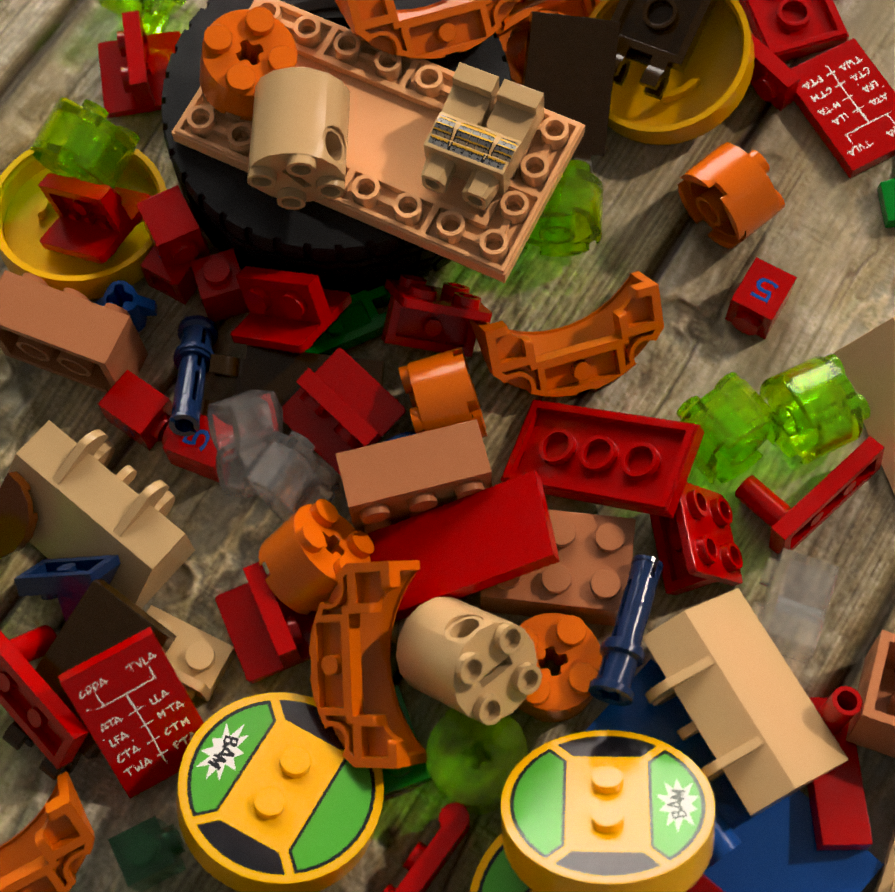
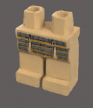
M459 62L452 78L453 86L442 111L434 122L431 133L429 132L423 144L426 160L421 175L422 183L425 188L438 193H446L453 176L465 180L467 183L462 191L463 200L469 205L485 210L497 193L501 195L506 193L510 185V179L515 174L543 120L544 93L504 79L501 87H499V76Z

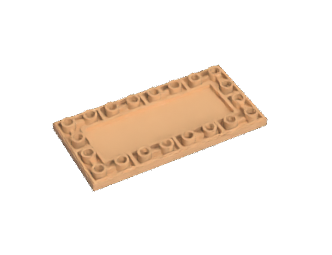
M254 0L249 9L259 6L270 10L273 16L283 23L291 33L297 48L296 67H309L327 72L341 80L350 91L345 193L340 198H327L315 202L505 283L585 133V125L544 108V118L515 174L510 179V185L504 195L497 193L489 206L482 210L469 205L463 200L462 191L467 183L465 180L453 176L446 193H438L425 188L422 183L421 175L426 160L423 144L429 132L431 133L434 122L442 111L453 86L452 78L455 73L454 71L425 59H408L378 50L354 35L351 29L280 0ZM200 86L171 132L174 141L248 173L252 121L240 120L241 116L228 112L223 114L216 110L207 101Z

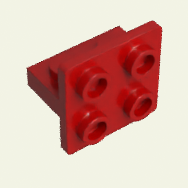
M139 10L122 13L123 31H117V40L100 42L98 44L104 111L108 118L161 110L166 69L171 54L175 53V45L181 33L179 31L147 35Z
M48 173L38 186L59 218L40 238L39 242L45 249L103 264L116 252L117 248L135 226L142 221L136 203L151 197V195L95 181H81L73 176L65 177Z
M246 266L236 275V279L250 314L231 332V337L234 343L292 353H303L313 345L315 340L352 303L350 293L323 289L318 275Z
M401 274L399 280L386 278L385 288L391 296L381 337L384 343L441 353L462 347L465 357L472 358L476 336L469 319L490 322L492 312L481 303L480 297L469 293V287L458 283L444 282L443 287L440 288L426 285V279L409 274Z
M338 348L315 373L308 368L296 382L301 388L282 406L277 415L340 475L336 453L377 444L406 413V409L342 348Z
M686 482L673 518L650 514L658 557L664 565L662 576L666 593L676 596L715 582L730 586L742 584L743 579L740 569L743 566V558L738 546L734 543L730 526L733 515L729 503L719 493Z
M259 562L243 568L248 583L219 594L215 598L245 677L251 684L311 659L309 655L310 639L317 613L316 611H311L308 615L297 613L279 600L265 580L271 574H267L263 564L260 566Z

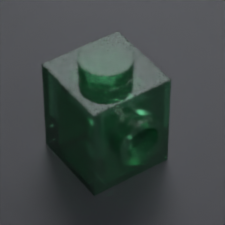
M153 816L108 839L127 886L138 892H143L186 870L180 855L186 851V848L174 824L167 826L157 816Z

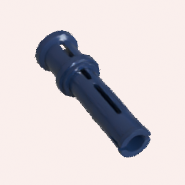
M192 315L184 318L180 322L177 331L180 345L174 351L173 360L178 369V375L174 390L172 413L169 419V428L180 436H192L196 434V430L200 429V413L204 396L205 378L209 372L211 354H214L212 346L218 339L217 325L210 318L202 315ZM203 330L206 331L205 337H202Z
M640 554L633 557L629 578L612 635L601 643L599 653L603 658L597 679L590 681L588 692L597 700L607 704L629 706L633 702L634 692L631 690L636 668L643 665L645 653L641 643L658 580L664 567L660 560L656 561L653 567L656 559L653 556Z

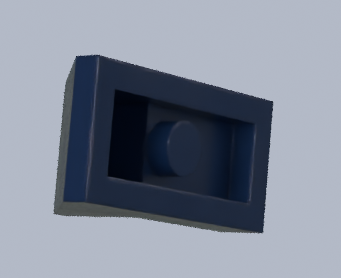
M118 555L44 559L14 578V582L19 596L40 595L42 600L58 598L66 622L93 580L103 579L110 584L121 563Z

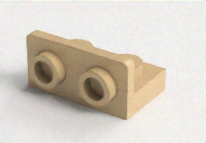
M151 605L147 614L177 636L166 652V655L191 700H193L194 696H197L209 702L236 654L234 647Z

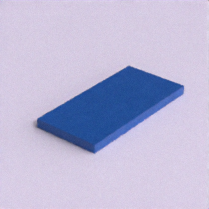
M652 659L648 661L633 679L631 690L634 692L632 704L629 706L609 704L585 730L626 731L658 739L681 751L700 769L716 760L700 732L682 741L677 733L679 729L692 722L678 696L658 706H653L647 700L646 692L666 679L659 665ZM726 774L709 782L715 802L732 805L741 815L730 827L742 843L713 866H707L703 873L725 892H862L884 865L868 850L817 851L810 801L800 790L757 816H751Z

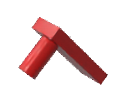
M869 436L793 508L754 475L749 476L740 484L735 492V497L771 527L769 548L784 559L880 469L885 447Z
M42 625L9 640L0 630V704L58 770L73 761L89 730L30 664V662L46 654L57 637L56 633L50 626Z
M841 686L829 697H809L849 759L807 785L817 851L867 850L873 845L857 745L845 741L850 720L862 708V698L854 688Z

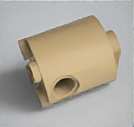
M288 67L273 70L262 76L255 86L247 181L250 186L277 198V204L282 208L290 210L302 209L305 207L306 202L327 198L336 199L342 197L345 193L350 91L341 80L327 72L309 67Z
M435 597L419 605L406 619L398 636L396 659L400 674L406 682L424 694L486 725H494L500 719L513 713L526 699L527 695L533 694L540 686L542 673L537 666L534 642L525 629L453 597Z

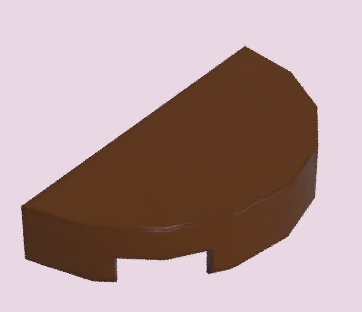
M17 471L7 473L0 487V558L22 550L33 537L38 521V513L33 512V501L28 492L32 490L30 484Z

